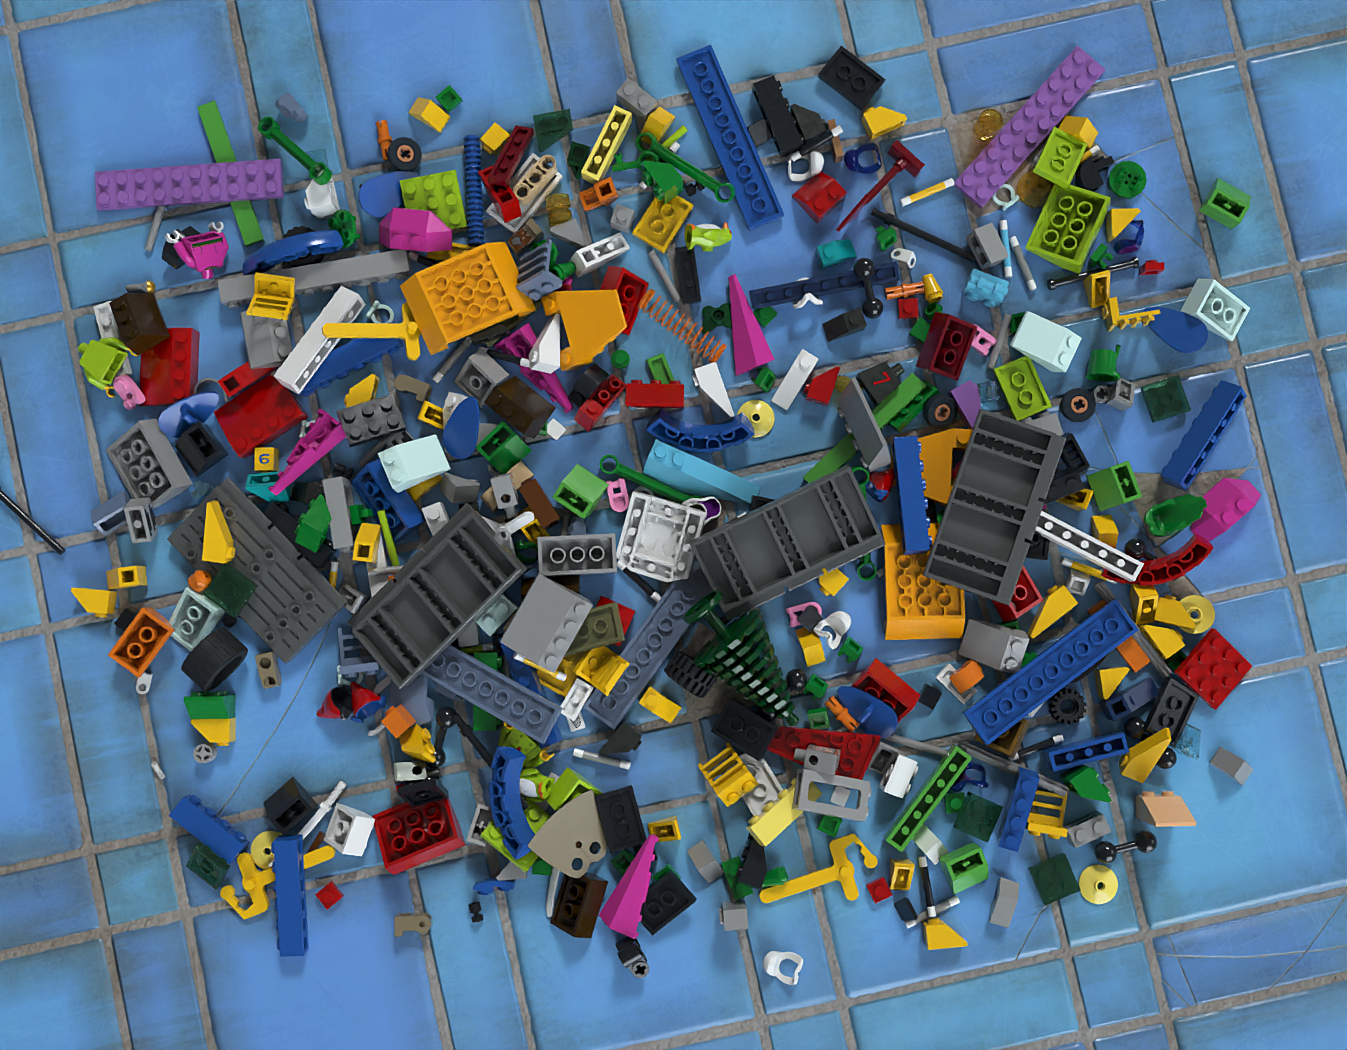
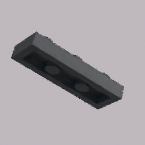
M687 246L676 247L675 254L682 304L700 303L701 294L694 247L691 250H688Z

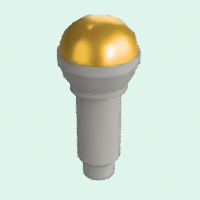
M149 280L142 284L126 285V290L131 292L143 291L151 294L156 289L154 282Z

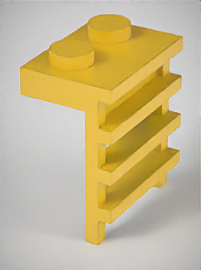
M255 273L254 295L247 309V315L288 320L293 303H295V278Z
M1112 297L1104 304L1101 313L1102 318L1106 319L1107 331H1112L1116 326H1119V330L1129 324L1131 328L1136 327L1138 323L1147 326L1150 321H1154V316L1152 315L1160 314V309L1120 316L1117 297Z
M606 646L587 650L573 669V672L608 696L630 663Z
M727 742L725 750L706 764L702 765L699 763L698 767L718 797L729 807L747 792L752 791L759 783L744 765L730 743ZM731 754H733L730 758H728L726 761H724L722 764H720V765H719L718 767H716L714 770H712L711 772L707 773V772L710 771L712 768H714L716 765H718L720 762H722L724 759H726L728 756H730ZM736 762H738V764H736L735 766H733L731 769H729L727 772H725L723 775H721L719 778H717L715 781H713V779H715L717 776H719L721 773H723L725 770H727V769H728L729 767H731L733 764H735Z
M1036 790L1035 794L1062 798L1061 806L1033 801L1032 805L1060 810L1059 817L1030 812L1025 829L1029 830V834L1040 836L1041 833H1046L1049 838L1060 839V836L1067 837L1068 829L1063 827L1068 791L1065 796H1061L1053 792Z

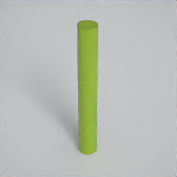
M682 125L661 145L668 149L688 131L687 128ZM648 156L645 160L652 161V158Z
M379 510L377 514L392 566H398L400 563L385 510Z

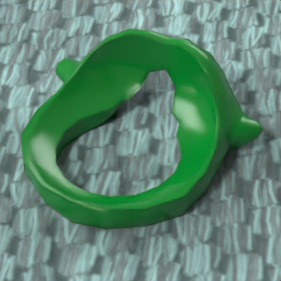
M521 539L516 542L515 553L521 562L534 563L538 560V555L535 558L529 559L522 556L518 550L534 548L538 552V544L523 542Z

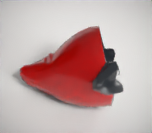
M346 686L331 689L326 694L322 707L317 711L316 715L322 718H341L342 721L348 719L353 712L351 689Z

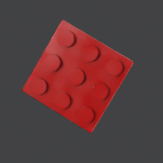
M1211 628L1174 673L1212 709L1216 710L1251 669L1252 665L1216 629Z

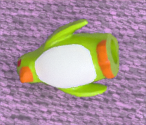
M726 222L722 228L714 224H700L696 226L687 224L685 226L684 238L688 250L697 245L701 247V251H713V247L729 242L732 239V232Z
M525 768L521 770L520 794L530 801L542 802L550 795L555 778L542 775L536 768Z

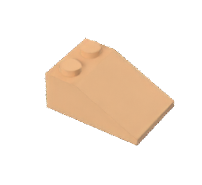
M1142 791V795H1135L1137 819L1156 827L1196 826V821L1182 797L1174 794V791H1161V794H1154L1153 791Z

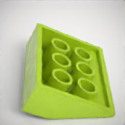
M1054 183L1025 249L1060 268L1080 274L1109 211L1111 197L1073 185H1069L1067 189H1064Z

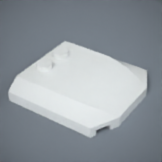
M632 492L616 557L630 571L664 582L688 579L695 559V554L689 541L701 536L707 513L648 494Z

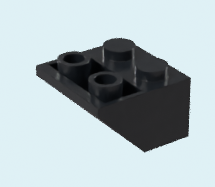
M200 421L183 432L175 445V448L196 477H199L229 455L208 425Z
M294 776L263 803L270 821L282 835L291 831L319 806Z

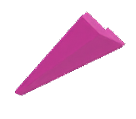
M736 274L728 277L735 375L738 376L772 362L774 357Z
M527 323L494 345V348L501 350L503 353L529 360L530 351L537 337L530 324ZM516 364L521 368L520 372L537 388L545 390L551 396L550 400L558 402L565 409L563 412L568 413L574 408L555 371L550 374Z
M318 410L317 414L319 416L315 423L311 422L309 424V432L300 438L286 460L288 465L284 472L279 471L277 475L279 477L278 481L272 487H269L268 490L277 496L346 437L340 422L332 418L324 410Z

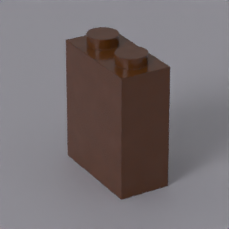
M528 478L521 483L522 486L518 489L543 529L548 530L562 521L544 489L535 478L533 480Z

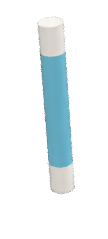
M1007 220L999 221L1000 236L1009 257L1003 260L1005 278L1012 277Z

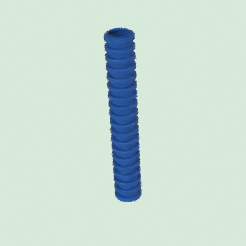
M467 135L463 138L465 142L464 158L466 159L464 161L466 165L465 181L467 182L465 184L467 188L465 190L467 193L466 205H468L466 207L468 211L466 215L469 217L467 218V228H469L467 230L469 234L467 238L469 240L468 245L478 247L485 244L483 241L485 239L483 235L484 230L482 229L484 228L482 223L484 222L482 218L484 213L482 212L483 206H481L483 205L481 200L483 198V195H481L483 190L481 189L482 183H480L482 180L478 174V171L482 169L480 166L481 160H479L481 159L479 154L481 153V144L479 143L480 137L477 135Z

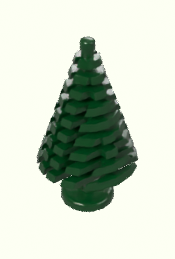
M719 589L707 594L695 603L682 617L687 624L704 617L716 632L712 641L709 640L694 656L693 661L696 662L697 666L705 668V672L708 674L714 673V678L717 680L724 679L723 683L730 687L734 685L733 689L738 693H744L743 696L745 698L755 699L754 702L760 707L766 705L764 709L767 712L771 713L778 710L774 715L780 720L785 718L790 726H795L799 722V718L793 713L795 709L793 701L788 702L791 695L788 690H785L787 684L781 678L783 675L781 667L777 669L779 661L777 656L774 655L773 644H769L770 637L768 632H765L767 627L765 622L761 620V610H751L749 614L741 615L739 619H735L726 627L712 610L721 601L723 594Z

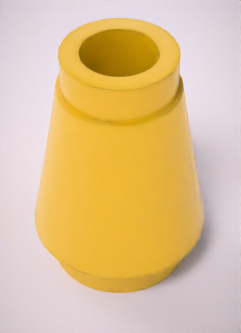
M924 275L921 279L925 300H928L930 304L942 300L943 291L933 275Z

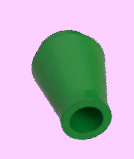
M573 262L554 264L549 271L563 282L572 273L576 272V265Z
M777 866L768 871L762 887L784 885L785 882H788L785 867Z

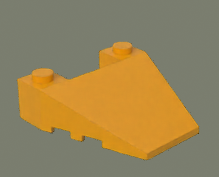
M617 290L554 291L541 298L546 316L560 314L570 346L560 351L561 371L578 370L589 365L598 353H601L604 347L627 327Z
M953 428L917 439L918 442H921L919 458L923 461L924 465L921 475L926 483V490L923 493L924 498H927V500L946 507L952 486H950L952 450L965 451L972 429ZM891 447V464H890V469H894L893 456H892V447ZM894 479L892 485L896 487V483H895V479Z

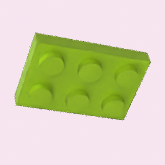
M1054 127L1032 172L1067 189L1088 144Z
M1021 357L992 370L1014 420L1020 421L1052 407L1029 357Z

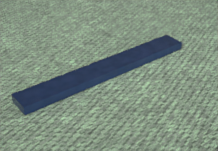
M897 261L876 265L875 272L870 277L872 286L899 281ZM851 270L750 290L749 297L752 310L799 301L802 300L806 293L819 297L864 288L863 280L856 277L854 271Z

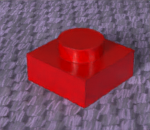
M1157 260L1145 261L1139 267V275L1160 274L1165 270L1164 262H1157Z
M918 298L898 299V319H917Z
M883 876L866 884L875 904L893 896Z
M333 881L315 894L327 910L344 896Z

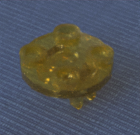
M1031 170L1019 179L1016 192L1021 202L1032 209H1036L1045 205L1054 183Z

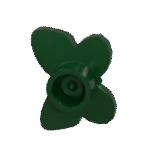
M724 303L717 308L712 306L703 308L702 315L705 317L702 322L703 334H706L707 331L711 332L721 325L732 329L731 305L729 303Z

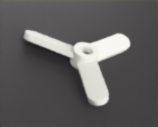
M524 512L508 523H498L485 517L483 519L516 556L511 534L533 521L534 514L532 512Z

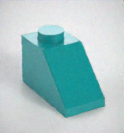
M851 239L834 240L817 246L815 251L821 270L857 258Z
M279 472L248 474L245 486L247 491L269 502L290 501L292 490L291 484L277 496L268 490L269 487H272L278 481L279 477L277 475Z

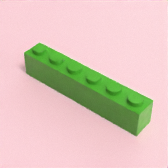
M953 744L885 834V840L902 853L971 761L972 757Z

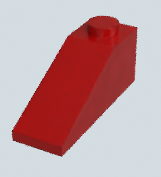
M492 165L478 171V174L498 214L504 223H507L522 216L519 201L509 185L505 187L488 182V176L494 166Z

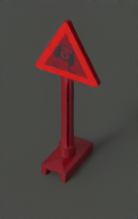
M896 140L887 152L896 161L893 167L865 194L836 230L839 232L856 218L864 205L871 202L898 172H902L905 169L915 178L925 164Z

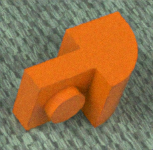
M612 177L594 183V187L579 193L584 211L586 212L602 205L608 206L618 199Z
M968 659L959 669L952 673L949 679L961 694L978 683L984 677V672L977 661Z

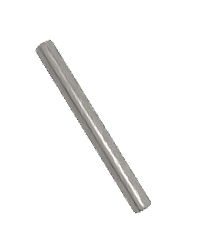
M1104 581L1094 585L1095 590L1106 603L1116 598ZM1136 625L1138 631L1132 637L1151 660V664L1163 678L1168 677L1172 671Z
M960 740L957 745L968 755L1015 776L1018 767L1028 769L964 740ZM1038 773L1040 778L1038 786L1061 796L1066 795L1068 791L1067 785Z

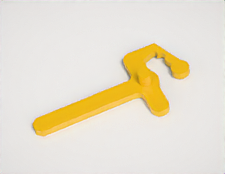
M407 302L403 303L401 307L402 323L400 324L326 323L322 326V335L326 338H401L405 342L406 356L409 360H417L420 356L419 337L421 332Z
M854 833L830 841L829 849L834 861L832 866L785 882L784 885L761 889L759 896L762 902L769 903L838 880L841 882L846 898L853 901L858 898L859 892L853 877L854 866L847 859L844 849L852 842H855V845L859 844L861 846L860 852L864 855L863 862L868 868H874L878 860Z
M326 845L304 854V869L332 859L336 853L335 848L331 845ZM248 852L241 853L237 857V863L243 876V888L250 894L253 904L247 910L244 907L241 908L238 904L239 900L235 896V888L232 885H226L220 890V896L244 920L260 914L269 908L270 902L264 887L276 880L272 867L258 871L251 854Z

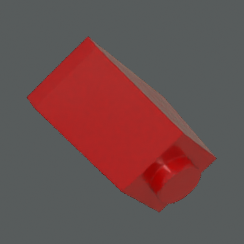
M840 367L824 372L814 377L811 383H807L804 389V394H807L805 400L827 407Z

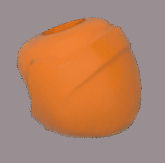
M196 570L188 578V585L196 592L204 591L212 582V576L204 570Z

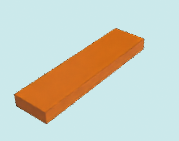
M1101 599L1089 608L1087 613L1091 616L1107 603L1104 599ZM1132 636L1115 648L1134 673L1151 662Z

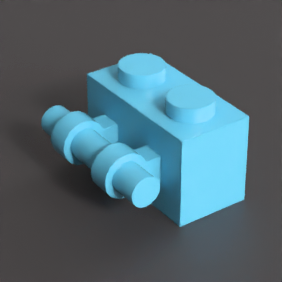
M973 268L969 273L962 294L966 295V298L969 300L984 302L985 306L991 308L998 307L1002 303L1004 295L1006 296L1008 292L1009 282Z

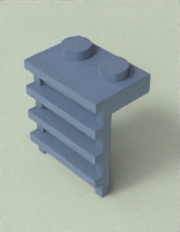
M547 239L546 243L531 252L524 253L519 260L522 262V265L518 268L521 274L517 276L520 283L516 285V289L535 301L562 287V280L549 271L551 239Z
M337 628L341 658L339 675L345 674V678L357 677L359 672H364L365 675L377 674L376 670H382V667L372 655L345 659L344 651L365 649L364 645L344 647V639L357 637L355 634L343 635L342 628Z

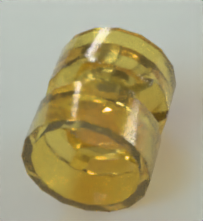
M995 109L984 110L973 126L974 136L984 142L992 140L1003 125L1001 113Z
M557 193L545 198L546 208L550 211L547 214L549 226L553 227L572 220L568 194Z

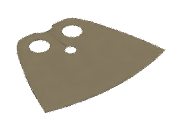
M592 789L574 798L554 813L528 844V847L540 858L573 878L582 877L588 871L589 865L592 862L599 861L607 852V841ZM580 841L582 844L580 848H576L575 846L576 842ZM593 842L600 844L601 849L597 854L590 852L589 847ZM575 858H580L583 866L580 870L576 871L572 868V861Z

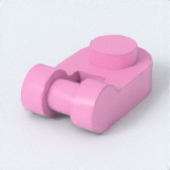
M978 326L971 347L980 355L986 357L989 353L988 349L994 346L997 340ZM980 338L985 341L983 345L978 342Z
M122 374L114 379L113 386L124 401L123 405L127 410H132L137 404L140 405L145 402L144 394L130 376Z
M621 477L616 481H605L609 484L607 492L612 509L618 513L626 511L629 507V497L625 479ZM620 488L621 493L614 494L613 489Z
M807 602L786 608V614H789L790 627L801 625L796 620L797 611L803 612L808 605H811L821 615L822 609L820 605L816 602Z

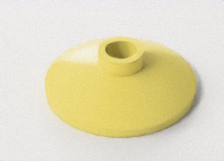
M750 400L740 407L737 415L743 412L749 419L755 431V435L752 436L753 438L765 436L771 431L775 416L772 408L767 403L761 400ZM756 414L760 417V419L758 421H754L752 416Z
M1190 595L1180 600V603L1190 617L1192 612L1199 614L1196 619L1191 617L1196 625L1195 630L1180 627L1183 631L1199 634L1207 631L1212 626L1215 620V610L1210 601L1198 595Z
M265 831L253 840L250 852L254 863L258 867L265 870L271 868L269 864L274 860V854L271 852L270 855H267L265 849L269 848L271 850L272 842L279 835H282L281 833Z
M1095 864L1083 870L1079 877L1078 886L1080 893L1086 900L1094 904H1104L1115 896L1118 889V881L1110 868ZM1102 882L1103 887L1098 889V883Z

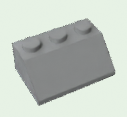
M247 311L241 312L240 318L250 369L281 367L290 352H292L287 320L247 315Z

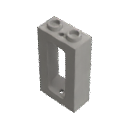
M342 476L324 479L322 481L326 504L332 518L330 529L333 547L340 550V552L353 553L359 527L358 525H352L349 506L355 505L351 480Z
M798 769L792 809L854 821H865L869 814L868 798H870L872 792L870 781ZM815 781L859 790L856 809L810 801L808 799L810 782Z

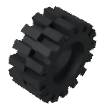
M1064 688L1049 698L1050 703H1048V707H1050V710L1048 711L1052 714L1051 717L1060 723H1077L1080 718L1084 717L1083 712L1086 713L1087 709H1084V706L1087 705L1083 701L1085 699L1075 690ZM1064 699H1070L1074 704V709L1069 714L1063 713L1060 709V704Z

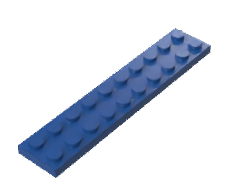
M708 45L676 58L678 67L727 181L735 187V199L748 230L750 231L784 217L783 210L712 46Z
M1112 599L962 713L983 743L988 745L1136 633L1138 628L1117 599Z

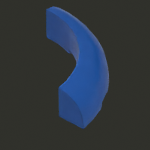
M331 229L297 234L274 241L256 250L245 259L243 275L267 272L274 268L275 264L298 259L311 252V255L337 252L343 246L342 238L338 231Z
M661 408L651 418L646 427V430L660 441L668 442L679 449L692 452L721 451L722 448L732 445L737 446L755 435L751 422L743 412L722 423L696 425L678 420Z
M500 746L497 747L491 764L493 772L492 781L489 782V800L495 826L500 828L504 837L502 841L516 860L531 851L528 844L535 836L527 822L520 799V774L526 755L515 748Z

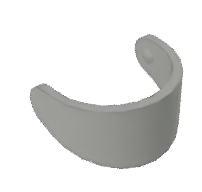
M213 378L201 379L195 385L194 394L200 393L201 389L209 383H218V380ZM223 390L225 402H229V397Z

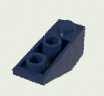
M1148 677L1111 695L1108 700L1099 701V704L1107 720L1115 721L1132 713L1155 698L1159 691L1152 677Z

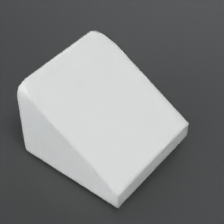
M1070 569L1065 587L1070 593L1084 596L1090 582L1089 574Z

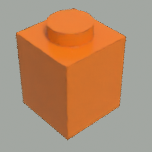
M402 704L396 708L394 706L390 707L384 713L386 717L381 720L396 739L416 722Z

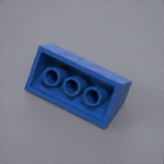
M380 459L366 464L351 481L366 507L372 509L373 517L378 525L381 524L377 511L385 510L394 544L426 521L406 490L397 493L391 487Z

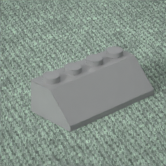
M615 533L537 537L539 574L545 577L617 573Z

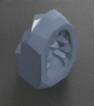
M285 93L275 103L279 111L288 119L304 122L309 117L290 93Z
M577 514L571 517L570 525L567 527V536L587 535L585 519Z

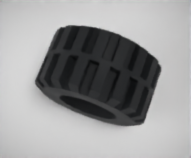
M677 651L664 669L669 678L700 698L706 696L717 680L714 678V673L708 674L705 672V668L697 666L693 658L682 651Z

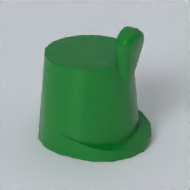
M1116 344L1115 351L1108 349L1092 350L1090 352L1086 378L1098 382L1119 381L1121 376L1117 373L1116 362L1121 345Z

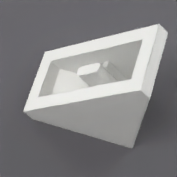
M924 823L912 838L934 865L939 862V857L949 853L946 847Z

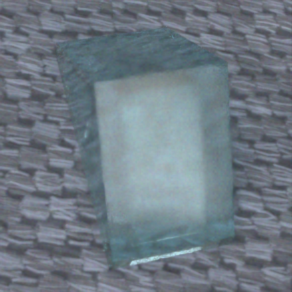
M1186 724L1176 748H1170L1188 758L1197 760L1200 753L1201 730Z

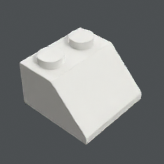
M333 178L325 185H318L312 180L305 191L307 198H304L306 208L310 209L312 215H315L319 220L333 217L335 212L340 210Z
M898 753L882 776L878 787L886 793L903 798L904 794L907 795L910 790L911 784L909 782L911 777H915L918 771V766H916L918 762Z
M337 803L323 840L342 854L362 856L367 846L369 835L374 827L375 819L365 812Z

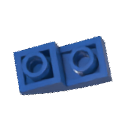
M496 877L476 882L473 890H476L480 895H489V893H493L496 886L500 891L509 892V890L514 889L516 879L501 881L497 880Z

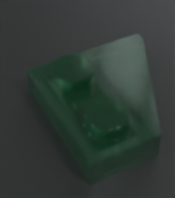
M570 109L533 115L540 153L574 130Z

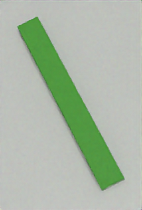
M214 100L198 106L197 108L216 163L237 162L217 102ZM251 200L230 202L245 246L249 247L265 241Z
M911 373L871 411L880 431L914 397L926 388V384L915 374ZM847 434L803 476V480L809 484L842 468L859 452H856L852 443L855 440L853 434Z

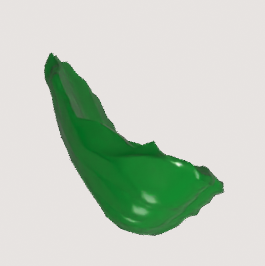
M1190 494L1174 497L1149 508L1145 513L1144 522L1153 536H1171L1201 518L1203 509L1207 507L1206 500L1202 496L1195 497Z

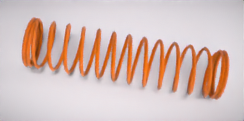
M649 289L640 300L637 308L641 310L644 307L643 313H647L650 311V318L656 315L655 322H659L660 320H662V327L668 324L667 331H670L674 328V336L680 333L679 340H682L686 337L685 344H689L692 341L691 349H694L696 346H698L696 351L697 353H700L704 350L702 356L703 358L707 357L711 353L708 362H716L726 349L727 345H725V343L722 344L720 348L716 351V353L713 355L714 351L721 342V340H719L718 343L712 348V350L705 355L706 350L715 338V336H713L711 340L698 352L702 342L708 335L709 331H707L703 338L694 347H692L703 327H701L700 330L695 334V336L687 342L689 335L691 334L694 327L697 325L696 322L693 325V327L682 338H680L685 327L690 322L691 318H689L685 325L677 333H675L677 326L679 325L682 318L685 316L684 313L678 320V322L672 328L669 329V326L673 318L679 312V309H677L674 315L663 325L664 319L667 316L668 312L672 309L673 305H671L667 312L659 320H657V317L662 308L667 303V300L663 303L661 308L651 316V313L655 305L658 303L662 296H659L656 302L652 305V307L645 311L648 302L656 293V291H654L653 289Z

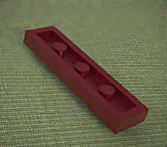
M518 125L514 127L488 176L489 183L507 187L534 135L533 128Z

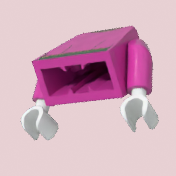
M211 222L208 225L210 232L181 238L180 242L177 231H172L175 239H172L168 233L165 235L167 242L174 243V249L185 264L201 272L203 279L214 277L213 269L222 267L223 260L229 249L225 235L221 232L224 227L222 222L216 223L217 228L215 223Z

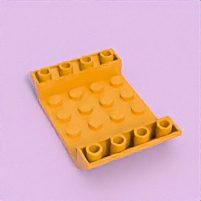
M506 242L486 243L416 272L400 285L431 355L447 349V344L510 317L518 315L520 318L536 311L532 299L516 289V285L520 283L517 279L520 273Z
M931 523L930 528H928V536L932 537V544L939 527L937 523ZM900 524L880 525L882 538L886 544L883 546L886 604L884 639L962 638L965 624L964 590L922 576L930 550L924 554L903 555Z

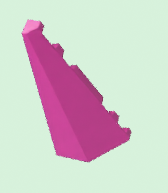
M656 835L648 836L599 913V917L610 929L633 939L637 938L639 934L636 930L638 922L642 919L640 911L642 903L646 901L651 877L649 869L651 861L655 859L653 854L654 846L659 840Z

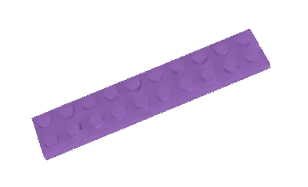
M1077 45L954 182V186L982 209L1106 69Z
M281 159L95 172L96 207L99 211L284 198Z

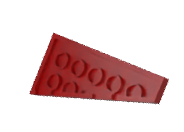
M778 726L780 728L771 742L768 751L804 766L803 761L794 760L796 748L806 750L809 745L839 749L841 752L835 775L862 780L881 735ZM812 755L814 760H818L816 756Z

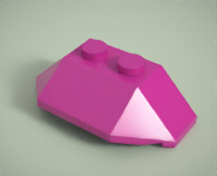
M394 207L379 223V243L390 249L421 252L452 250V230L432 211Z
M1222 478L1202 496L1206 500L1207 507L1203 509L1201 518L1192 523L1190 531L1193 534L1200 535L1207 541L1213 540L1227 531L1256 505L1261 494L1248 480Z

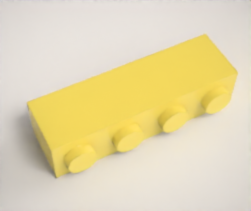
M614 105L581 171L583 180L594 184L604 179L615 157L614 154L617 153L632 123V113Z
M796 778L792 780L791 787L785 788L777 794L778 798L773 803L770 801L763 807L764 811L759 816L756 814L748 821L749 825L746 829L760 846L766 847L804 812L792 809ZM811 781L808 799L816 801L822 795V792Z

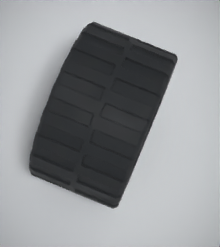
M225 627L219 628L205 637L188 654L181 666V670L204 692L211 691L225 681L240 666L247 656L248 648Z

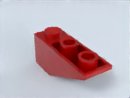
M248 361L217 382L228 397H233L276 367L250 369Z
M612 374L578 409L574 421L589 432L627 385Z

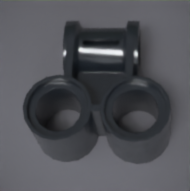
M626 936L616 942L617 954L623 966L629 968L637 978H643L648 975L649 966L647 958L640 949L641 946L637 938L633 939Z

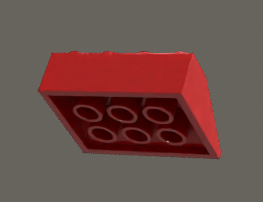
M168 328L169 338L141 354L140 390L145 396V402L139 406L168 407L179 400L194 395V388L198 382L200 332L193 328Z
M271 374L214 411L228 442L238 457L244 459L253 455L255 448L265 447L309 417L293 392L282 386L274 375L271 376Z
M449 798L416 807H411L407 802H404L372 816L375 819L374 826L385 869L393 875L466 845Z

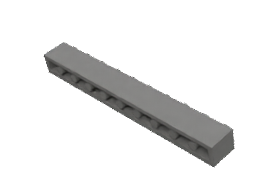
M401 249L263 273L295 278V297L299 294L310 296L317 291L324 293L332 292L333 289L340 288L341 286L350 289L353 285L368 286L370 282L386 283L389 282V279L394 278L404 280L408 276L413 275L408 256L409 253L407 250ZM255 274L218 280L221 303L228 308H238L240 304L246 303L250 305L254 295Z

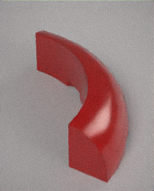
M1194 533L1185 545L1172 554L1159 559L1140 561L1144 565L1133 582L1103 568L1101 576L1118 583L1138 584L1139 586L1166 583L1184 576L1185 573L1200 565L1214 547L1209 541Z

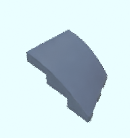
M425 676L416 677L403 689H399L392 679L390 681V707L394 706L396 708L402 704L416 720L410 728L416 724L421 726L433 720L434 700L427 697L428 678Z

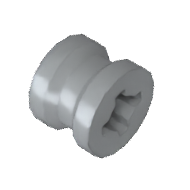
M212 743L200 744L193 751V757L198 763L210 762L217 756V748Z

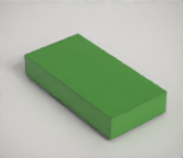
M664 353L646 359L654 380H661V384H669V381H675Z

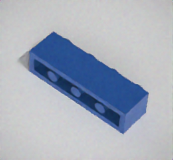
M1115 731L1042 751L1047 769L1055 772L1128 753L1129 749L1125 734Z
M1018 767L998 833V847L1018 852L1040 780L1038 772Z
M184 796L169 816L227 863L230 864L236 861L237 857L250 843L246 839V835L240 831H235L231 827L230 822L220 819L216 815V811L210 807H205L197 796Z

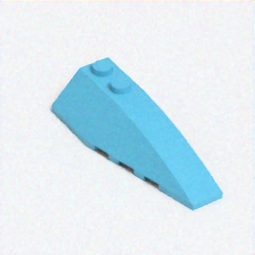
M655 440L642 474L682 493L704 497L712 496L716 499L751 504L752 495L757 496L761 488L724 469L658 440Z

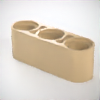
M543 155L515 185L513 192L518 198L519 204H529L557 173V165L553 156ZM546 163L553 164L550 169L543 168ZM534 177L540 178L537 183H532L531 180ZM521 191L528 192L525 197L518 196Z
M522 461L507 472H513L517 492L519 491L518 488L522 486L521 483L534 477V474ZM491 486L480 498L492 512L498 510L493 487ZM504 494V499L508 501L510 496Z

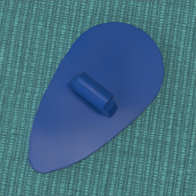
M398 171L366 181L361 186L358 194L360 206L370 216H387L394 207L398 208L404 202L400 180L415 178L418 175L414 172Z
M1148 307L1144 309L1143 312L1160 309V314L1152 315L1154 316V321H1150L1148 326L1159 338L1175 350L1182 353H1192L1205 345L1208 338V330L1200 319L1165 307Z
M215 391L201 392L173 403L160 413L158 417L159 428L170 437L180 438L183 432L198 421L204 423L210 417L218 404L219 394Z
M473 396L464 399L458 404L443 431V444L447 452L457 459L470 457L476 447L480 415L477 399Z
M840 686L838 688L837 694L843 708L846 707L849 710L848 713L859 723V727L866 734L881 735L880 739H883L895 732L898 719L895 711L889 705L860 689L850 686Z

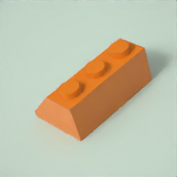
M142 607L108 656L140 678L175 629L164 616L153 608Z

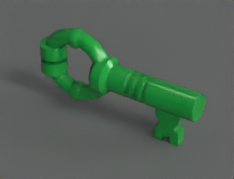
M645 151L640 154L636 161L623 162L622 153H619V156L614 154L617 161L616 164H612L613 172L635 168L642 170L641 162H643L644 157L651 156L652 161L660 162L658 161L659 156L653 152Z

